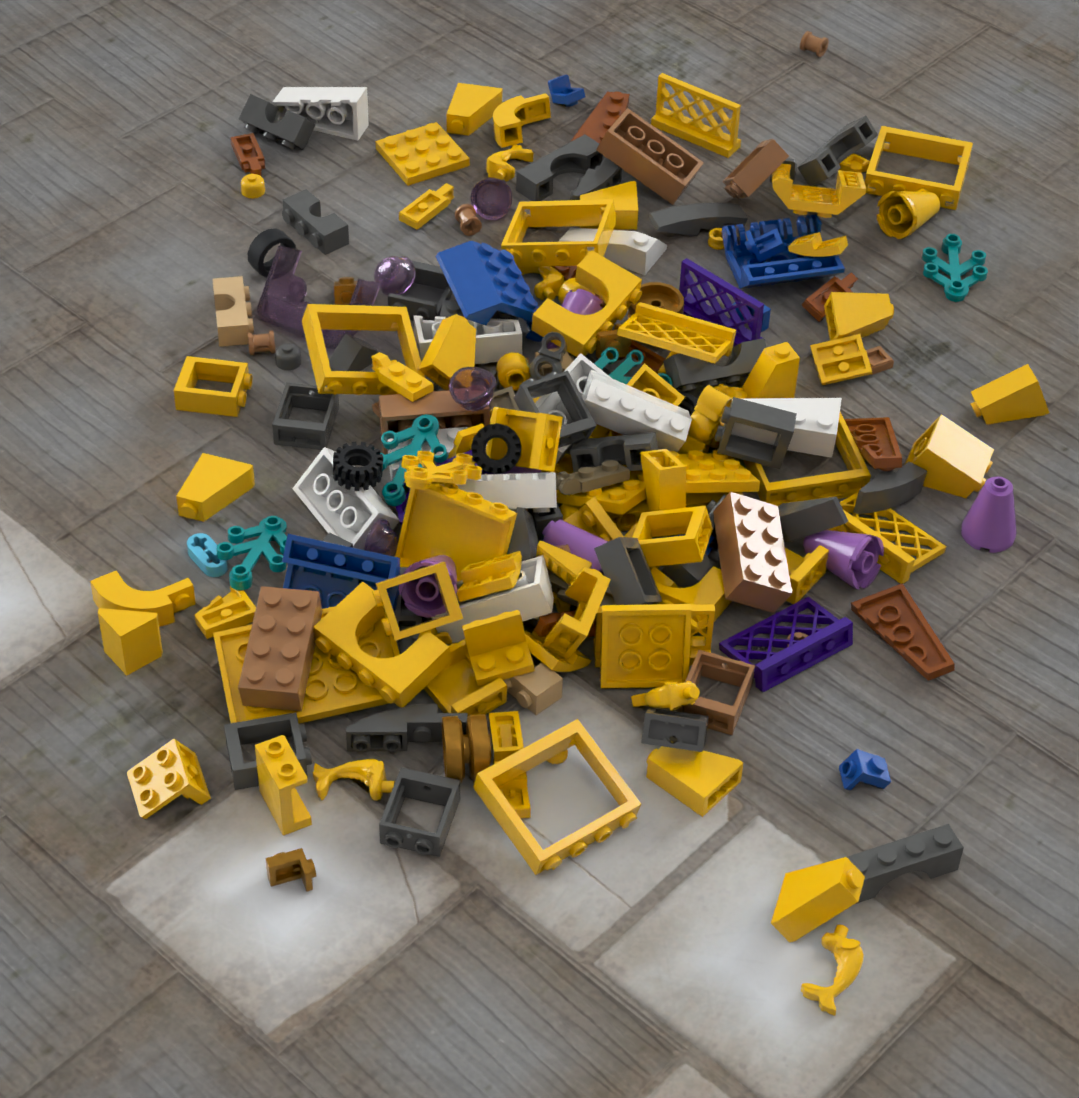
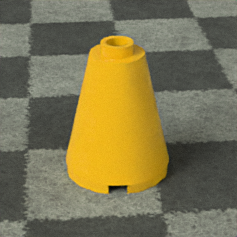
M891 191L883 195L878 201L879 214H877V221L887 236L896 237L897 239L906 238L938 213L940 209L939 198L933 192Z

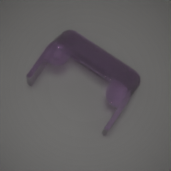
M278 246L257 306V313L261 320L306 339L302 318L307 304L311 303L304 301L307 292L306 282L301 277L294 275L302 251ZM358 278L349 305L373 306L381 283ZM321 329L325 347L328 349H336L345 333L354 336L359 331Z

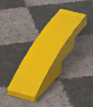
M518 711L489 713L494 765L523 749L524 745ZM525 772L498 787L520 819L531 818L527 773Z

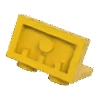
M595 497L587 501L578 511L564 520L606 541L624 537Z
M821 545L812 553H807L805 557L785 548L792 594L786 601L791 604L799 602L826 573L829 550Z
M519 610L503 612L497 616L475 620L462 626L469 659L478 687L487 685L499 677L505 680L535 671Z
M176 739L169 741L127 772L139 815L143 819H147L181 794L187 799H193L200 805L211 799L196 753Z

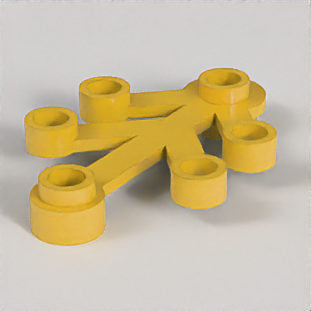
M418 451L417 457L404 455L402 456L401 467L407 470L404 473L406 486L417 490L428 489L431 482L463 485L466 484L467 478L479 480L481 479L482 468L474 465L475 462L472 461L473 456L464 453L456 454V458L452 462L437 467L433 463L434 453L429 451Z

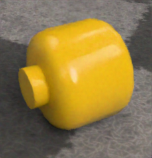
M257 174L244 176L241 180L242 195L252 199L263 196L265 193L264 179Z

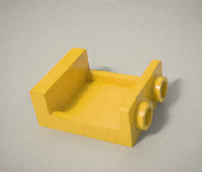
M494 407L490 424L506 425L514 430L520 439L521 456L515 466L554 472L563 417ZM492 438L486 445V454L494 460L502 459L508 450L506 442L501 438Z
M584 567L565 592L566 596L579 603L574 617L564 613L546 636L542 646L569 659L587 637L611 579L605 577L596 569Z
M465 639L449 645L451 663L424 688L443 713H467V719L469 715L487 714L507 702V684L501 677L487 685L477 686Z
M281 735L256 744L255 753L259 791L282 835L284 836L312 825L311 816L295 787L308 782L307 775L285 736Z

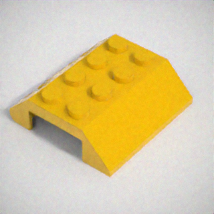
M781 164L772 173L773 190L788 209L793 210V213L799 215L816 212L819 217L831 218L832 214H840L866 194L865 182L862 173L838 170L835 189L793 184V180L790 179L791 164Z

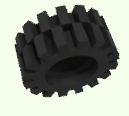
M498 423L486 425L473 438L471 445L473 459L486 472L492 474L507 472L518 463L521 456L520 439L516 432L506 425ZM501 438L506 442L508 450L502 459L494 460L486 454V444L490 439Z
M351 442V446L345 443L343 444V449L341 447L336 449L333 455V478L335 481H338L339 486L345 484V489L348 490L351 487H355L354 491H359V487H363L365 491L369 490V485L374 488L377 483H380L383 471V455L380 454L378 448L374 450V445L372 444L366 447V442H361V445Z

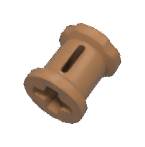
M807 31L801 39L800 49L812 51L818 57H821L828 48L829 40L825 37L819 38L814 36L812 32Z
M463 204L456 209L455 218L461 223L460 229L465 235L472 236L481 230L482 223L476 217V210L472 205Z
M273 330L267 334L253 335L251 332L248 333L250 356L256 352L270 351L272 354L275 353Z

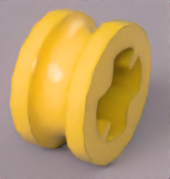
M714 228L709 232L708 245L713 249H724L722 228Z

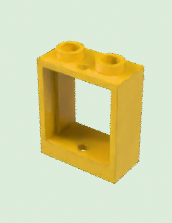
M186 356L174 388L176 410L238 417L240 408L245 407L246 391L252 387L253 376L249 374L248 363ZM198 379L234 383L231 392L195 388Z
M706 506L642 512L638 524L634 527L632 538H638L649 567L702 562L713 527ZM686 534L685 536L652 539V537Z
M445 562L375 583L377 590L372 591L377 608H384L386 618L381 620L386 636L392 635L395 641L463 619ZM434 573L447 615L399 630L386 589Z

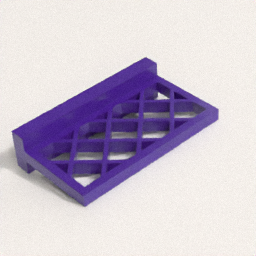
M687 258L682 261L679 291L684 297L683 315L735 329L736 334L733 347L742 342L763 339L760 337L764 310L763 303ZM689 271L694 273L698 281L694 282ZM708 282L713 284L717 291L716 293L712 292ZM700 284L706 295L705 297L701 295L696 285ZM726 293L732 295L736 304L733 305ZM717 296L720 297L725 308H721L719 302L716 299ZM706 300H709L711 306H709L708 304H706L705 301H706ZM746 304L755 309L753 317L750 314ZM735 308H739L740 312L744 317V320L741 321ZM728 311L731 318L727 317L724 312ZM747 323L748 326H749V328H750V330L747 329V328L744 326V324Z
M807 597L720 642L719 650L730 659L743 661L751 665L753 664L749 662L750 659L762 660L755 664L753 678H755V687L761 692H765L853 645V622L847 617L839 620L813 599ZM807 608L815 613L814 615L798 614ZM780 622H793L792 627L776 626ZM797 623H812V624H813V628L796 627V626H797ZM817 624H829V626L823 629L817 628ZM759 633L770 634V638H754V636ZM794 633H804L808 637L802 640H794ZM775 634H791L790 640L774 639ZM736 645L748 646L747 650H735L732 648ZM752 646L768 647L767 652L751 650ZM772 647L785 648L779 652H772Z

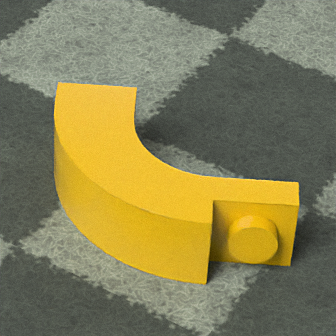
M546 93L529 98H524L520 95L500 104L493 112L494 134L497 144L504 148L523 143V125L551 118L549 96Z
M117 570L90 581L93 601L98 608L157 613L159 627L174 623V613L196 604L194 586L189 578L154 591H140L131 588L123 581Z

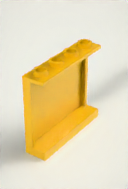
M431 482L426 490L410 488L394 557L400 558V567H409L418 561L437 555H446L455 562L457 582L461 581L460 572L467 565L507 554L517 513L509 510L505 504L492 503L483 499V496L478 493L458 489V486L453 483Z

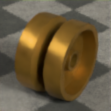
M661 282L641 284V298L635 305L631 304L628 308L627 320L635 314L636 305L639 302L683 314L684 297L678 289L669 284Z
M485 714L469 715L466 722V735H463L462 723L458 716L442 717L445 777L460 780V783H462L465 778V764H468L470 778L475 782L477 773L490 767L491 742Z

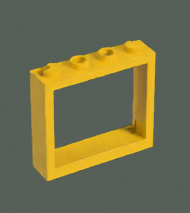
M881 126L866 172V193L883 196L891 191L933 192L939 198L940 207L956 210L968 169L973 143ZM882 151L959 165L954 186L878 172L876 169Z
M614 199L519 202L501 244V249L507 250L514 256L517 267L577 266L590 252L587 250V247H594L593 251L604 257L617 221ZM602 207H606L604 213H602ZM524 209H530V214H526ZM599 226L594 241L522 243L528 227Z
M307 304L302 318V325L319 394H399L380 382L375 372L331 371L321 329L397 331L406 366L425 378V375L418 370L421 360L407 307Z
M841 412L839 414L835 444L848 471L769 483L761 464L743 460L747 470L751 471V474L760 481L759 492H757L760 501L779 506L782 503L837 497L838 499L848 498L859 492L861 488L870 482L871 474Z
M578 719L477 773L473 786L535 875L544 870L556 869L562 863V860L570 855L573 858L579 856L587 849L589 844L597 841V843L605 841L615 829L619 827L627 828L630 822L637 819V813L641 806L640 801ZM575 745L619 804V807L543 850L498 787Z

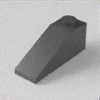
M837 497L782 503L778 506L784 542H791L848 522Z

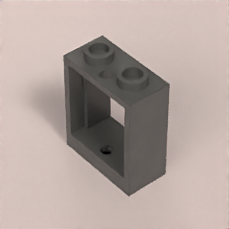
M568 371L562 373L552 372L536 381L534 379L526 380L520 384V388L514 396L520 411L540 413L533 399L556 391L558 392L573 423L561 426L558 448L588 439L597 426Z
M286 382L272 424L274 444L322 450L324 447L327 448L339 410L338 394H319L317 386ZM293 407L327 411L323 423L289 419Z
M733 397L730 407L725 406L721 422L724 423V426L719 425L715 436V441L719 442L717 453L780 469L794 433L797 413ZM737 422L778 433L774 445L731 434L734 423Z
M618 537L594 548L605 577L611 579L609 588L616 605H653L663 602L638 538Z
M649 708L645 713L641 743L703 752L709 716Z
M296 712L224 724L235 790L259 786L256 761L244 763L241 745L266 741L281 735L285 737L292 736L295 756L307 775V765L312 764L309 746H303V742L307 741L305 725L298 724Z
M401 767L379 823L380 844H385L391 848L416 851L423 855L440 857L460 802V780ZM405 797L445 806L436 833L396 824Z

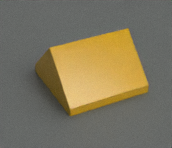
M98 609L104 652L126 676L162 657L163 650L157 613Z

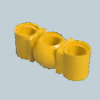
M710 385L704 388L694 408L695 411L691 415L692 421L686 442L679 449V454H688L691 450L708 453L710 444L713 441L712 439L720 425L724 408L731 405V397Z

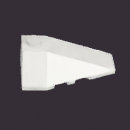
M570 228L559 242L594 241L598 229ZM613 230L604 257L620 267L646 275L666 251L667 245L656 238L636 231ZM587 247V250H594V247Z

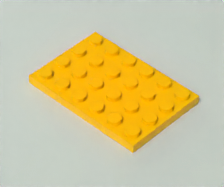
M334 607L322 609L323 611L321 619L325 617ZM381 619L360 639L359 647L370 656L391 658L400 655L397 641L393 639L392 635L386 636ZM252 624L213 633L231 723L296 712L298 724L389 704L383 699L376 688L372 685L370 687L366 686L359 679L358 674L351 669H344L338 663L336 657L329 652H322L315 645L302 711L243 706L238 685Z

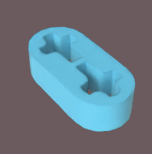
M197 533L188 538V555L204 574L210 577H219L227 572V560H221L217 557V544L210 536Z

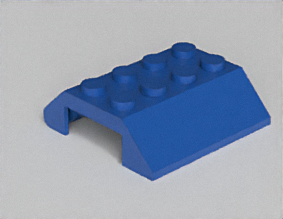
M817 214L797 217L798 236L793 237L792 224L789 218L760 221L759 225L757 222H752L750 231L754 238L777 228L786 248L785 251L762 262L758 261L755 254H749L745 245L746 235L743 224H737L736 228L734 225L723 226L722 236L726 260L739 288L820 279L844 273L845 268L838 255L811 257L789 252L788 246L796 238L821 232L822 223Z
M468 241L437 253L435 257L467 320L487 325L498 310L524 319L529 329L525 337L536 342L542 341L544 337L531 330L533 313L539 308L537 306L538 303L533 298L530 287L526 284L521 275L522 272L517 267L514 256L507 250H497L486 243L480 244Z
M293 534L287 535L282 562L288 563L283 588L318 591L322 609L337 606L362 582L366 583L373 590H377L375 583L400 576V558ZM399 585L386 589L394 613L399 596Z

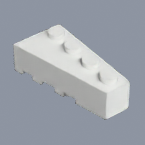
M414 315V336L421 362L442 320L446 317L435 316V321L423 320V316ZM490 319L487 325L468 320L469 324L476 328L475 364L484 365L490 362H498L503 355L511 352L522 355V331L518 320Z
M842 398L743 399L797 413L794 433L787 450L832 458ZM737 422L734 423L731 434L771 445H774L778 434Z
M556 473L481 474V479L479 480L467 478L466 484H456L458 489L478 493L483 496V499L492 503L505 504L509 510L514 512L517 511V507L533 508V512H550V508H557Z

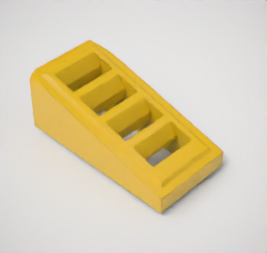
M539 541L537 544L536 557L543 555L547 568L568 585L573 582L584 567L590 569L592 567L590 561L544 541Z

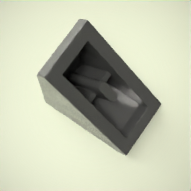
M345 333L329 360L331 371H361L372 364L371 356L380 351L366 341Z

